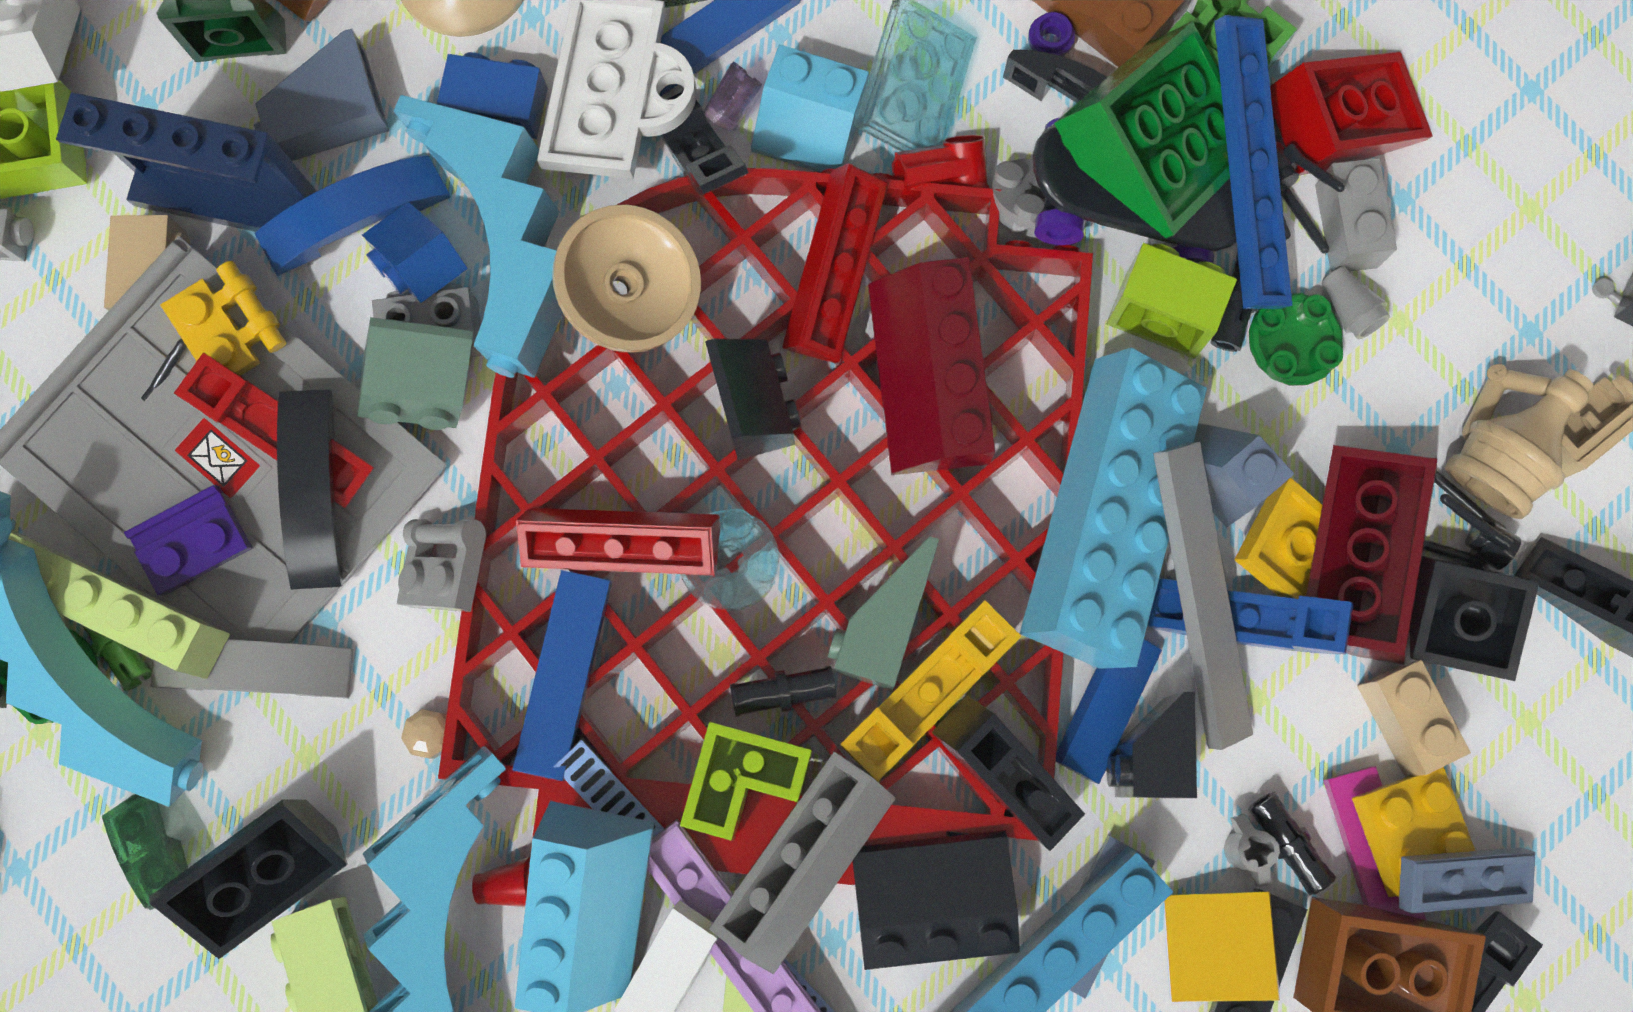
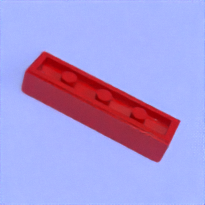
M850 163L832 170L782 345V348L788 351L833 363H840L888 182Z
M530 508L516 520L521 567L712 576H715L717 572L720 536V516L717 514Z

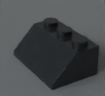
M282 799L149 896V904L216 958L220 959L348 865L337 828L307 800Z
M1006 830L862 846L853 859L864 970L1020 953L1018 909Z

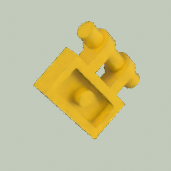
M227 261L216 269L225 283L221 290L215 293L209 282L202 278L163 302L160 306L196 361L204 352L241 376L261 363L251 346L262 341L269 353H273L282 349L287 343L278 330L280 327L278 319L272 311L264 309L254 292L257 287L250 276L242 274L234 261ZM237 304L249 320L246 326L240 330L227 311Z

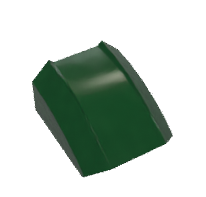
M163 0L156 12L159 21L195 62L286 54L285 19L266 0Z

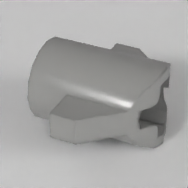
M1245 814L1231 817L1230 819L1235 831L1225 841V857L1235 868L1250 871L1256 887L1270 884V867L1277 861L1280 854L1278 842L1267 832L1255 830Z

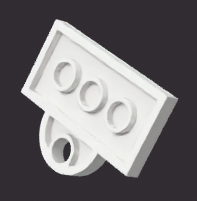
M571 0L537 158L541 169L634 179L642 136H658L670 132L681 125L690 115L697 96V87L692 68L679 51L660 43L667 12L664 1ZM678 84L684 87L683 93L676 99L666 100L659 96L661 90L667 85Z

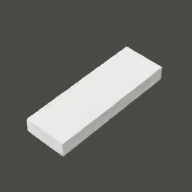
M679 900L672 908L613 1012H675L719 938L709 930L713 922Z

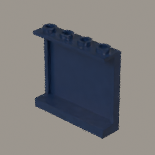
M71 92L56 140L60 143L115 154L134 172L126 200L133 206L256 232L290 206L317 192L267 132Z

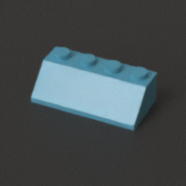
M550 801L532 839L515 999L516 1009L530 1012H585L623 996L633 975L654 822Z

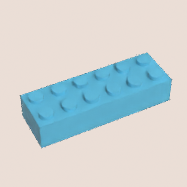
M1132 347L1095 359L1021 626V635L1099 669L1137 667L1169 541L1153 453L1184 443L1194 442L1207 391L1206 387Z

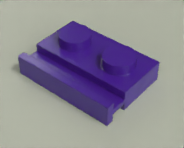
M212 485L124 532L126 538L131 540L136 549L134 553L157 596H165L253 549L231 506L226 503L220 486Z

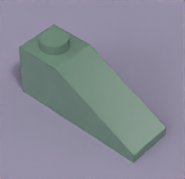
M929 536L850 618L846 631L836 628L828 658L837 660L834 668L835 673L893 690L940 539Z

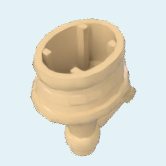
M1502 364L1492 365L1487 370L1488 379L1463 427L1462 435L1466 442L1460 454H1455L1449 458L1445 466L1448 475L1468 493L1496 511L1515 519L1526 517L1531 512L1534 501L1550 489L1555 490L1564 483L1565 475L1562 471L1561 448L1564 429L1571 414L1579 412L1589 400L1588 394L1594 388L1593 383L1576 370L1568 369L1563 376H1558L1552 380L1544 376L1508 370ZM1507 389L1545 396L1532 407L1517 414L1491 419L1504 391Z

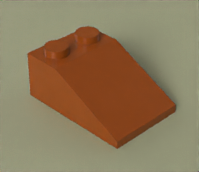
M1032 0L1047 13L1057 12L1066 16L1071 22L1075 34L1118 68L1147 43L1167 34L1184 15L1191 0Z
M1312 897L1293 998L1312 1012H1472L1486 936L1478 932L1362 904Z

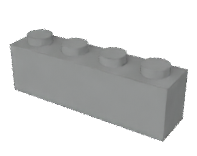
M833 752L709 930L745 959L774 974L896 798L873 777L836 752Z

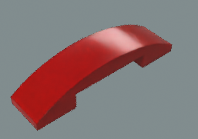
M203 352L174 391V394L215 422L223 424L277 461L278 400ZM331 439L334 499L337 504L346 508L372 473L374 467L335 439Z

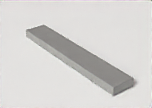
M1191 442L1153 454L1208 749L1223 750L1252 736L1253 729L1200 442Z

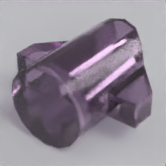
M732 62L704 109L705 115L723 129L729 131L736 130L763 84L755 77L751 78L747 71L738 63Z

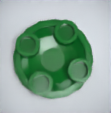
M1291 293L1292 306L1282 309H1259L1254 314L1249 328V347L1257 366L1271 379L1288 386H1304L1325 378L1332 369L1342 362V329L1334 312L1331 311L1330 302L1324 296L1319 294L1309 296L1304 293Z

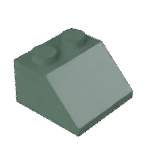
M370 317L361 369L357 417L369 418L379 424H393L397 421L415 423L430 430H442L447 427L457 428L464 402L473 331Z

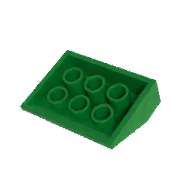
M1193 21L1147 43L1054 122L1064 146L1070 151L1078 167L1165 238L1175 235L1230 178L1220 73Z

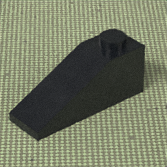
M1541 537L1514 575L1539 582L1538 596L1607 645L1633 658V581Z
M968 695L932 731L933 735L962 766L1049 851L1085 815L1082 809L992 711Z

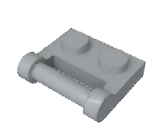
M412 519L408 521L403 529V538L408 545L404 568L398 579L399 593L396 604L411 608L471 612L486 539V531L483 524L478 520H460L456 524H432L427 519ZM434 544H455L458 547L456 558L432 557Z

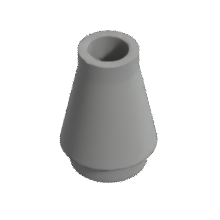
M1346 266L1334 270L1322 281V285L1328 292L1346 333L1352 332L1357 339H1362L1378 330L1389 320L1390 315L1385 310L1387 303L1352 275Z

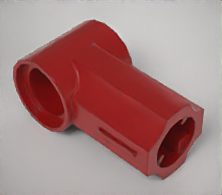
M981 135L954 136L944 139L943 145L895 152L892 162V176H894L895 180L905 181L904 191L901 194H915L906 189L926 183L972 187L977 182H982L988 185L985 137Z

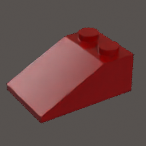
M1401 52L1303 62L1270 86L1273 117L1277 122L1285 147L1287 148L1290 144L1294 143L1305 157L1326 171L1332 163L1369 159L1426 141L1433 137ZM1298 165L1296 171L1299 175L1310 174Z

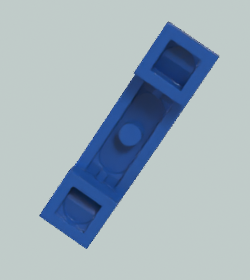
M428 155L402 159L354 174L305 197L275 216L254 234L276 276H279L321 257L318 251L319 248L383 220L406 202L411 203L417 210L422 211L450 198V194Z
M1159 578L1147 624L1148 628L1187 635L1177 580ZM1227 590L1237 644L1288 651L1346 655L1353 610L1352 602L1299 596V599Z

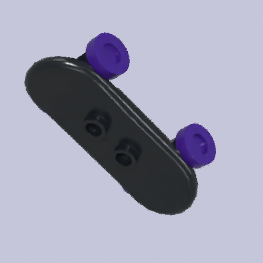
M1059 118L1049 121L1037 139L1033 151V171L1037 184L1045 196L1043 209L1047 210L1039 213L1035 219L1034 234L1039 240L1053 245L1077 243L1084 236L1086 220L1151 239L1177 244V246L1171 248L1179 253V257L1195 263L1210 262L1213 264V251L1229 248L1237 243L1230 178L1175 235L1165 238L1078 167L1070 151L1064 146L1061 135L1054 125V122Z

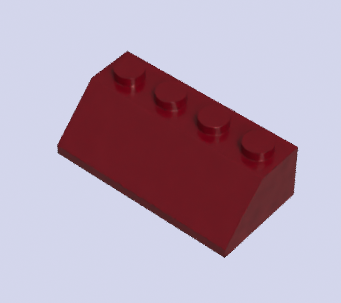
M969 257L919 262L869 283V299L891 475L990 465L995 454V445Z
M1333 445L1306 596L1353 603L1346 654L1402 665L1405 663L1438 460L1436 458Z

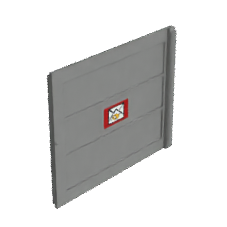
M178 236L0 429V465L153 597L230 633L227 640L291 643L340 587L291 590L281 530L277 461L223 424L215 422L174 394V391L196 363L188 347L185 348L179 361L164 382L155 388L145 401L141 399L168 354L172 351L177 341L181 339L160 304L202 278L209 282L215 293L225 285L216 271L217 268ZM238 304L227 310L239 330L246 326L249 320ZM279 322L280 327L278 330L287 344L282 349L273 353H269L262 341L251 346L261 363L241 376L276 400L279 398V391L331 389L335 440L374 467L372 473L346 508L335 502L337 537L341 538L344 584L441 474L447 464L398 422L379 424L369 418L357 417L360 390ZM212 485L220 486L226 503L231 506L253 549L165 596H157L134 553L136 549L131 540L126 538L124 532Z

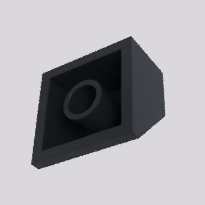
M715 338L705 341L737 459L742 460L795 445L793 430L801 428V422L794 399L785 401L780 383L787 382L788 377L781 353L771 355L767 339Z
M1422 556L1410 627V658L1515 681L1539 582L1517 575Z
M1182 692L1163 698L1118 743L1114 756H1108L1106 769L1107 784L1109 787H1115V797L1197 798L1195 692Z

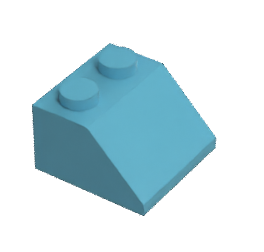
M779 44L764 84L751 152L819 173L825 169H836L843 166L868 97L869 71Z

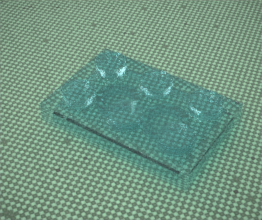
M892 0L854 127L899 151L943 145V140L948 136L977 37L914 0Z

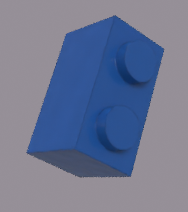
M473 52L465 53L464 56L448 54L436 104L522 126L532 139H537L548 87L541 69L524 60L515 59L506 63L493 61L482 54Z
M409 202L403 204L362 234L372 249L366 256L383 278L386 277L400 295L408 290L420 303L468 269L443 231Z

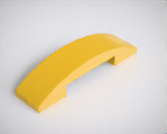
M984 600L840 746L878 782L1022 636Z

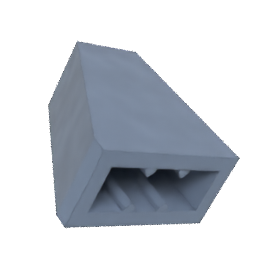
M352 28L342 31L255 103L260 122L254 123L255 130L269 133L291 161L389 131L365 48Z
M1198 423L1194 442H1200L1212 510L1226 528L1257 507L1294 475L1293 471L1260 435Z

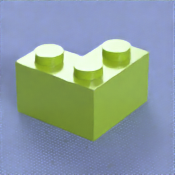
M709 722L680 826L727 840H734L749 789L799 802L812 750Z

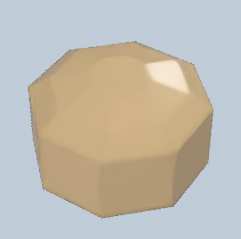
M422 709L406 719L401 739L411 755L435 759L441 755L446 714Z

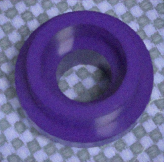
M1049 12L1039 16L1031 24L1028 33V42L1033 51L1047 52L1059 56H1065L1071 50L1075 40V31L1071 22L1066 16L1057 12ZM1054 34L1059 41L1049 42L1043 36Z

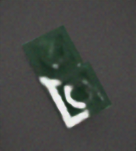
M134 794L102 815V820L113 852L128 883L143 907L153 910L154 907L149 904V896L188 869L181 840L169 837L166 834L158 803Z

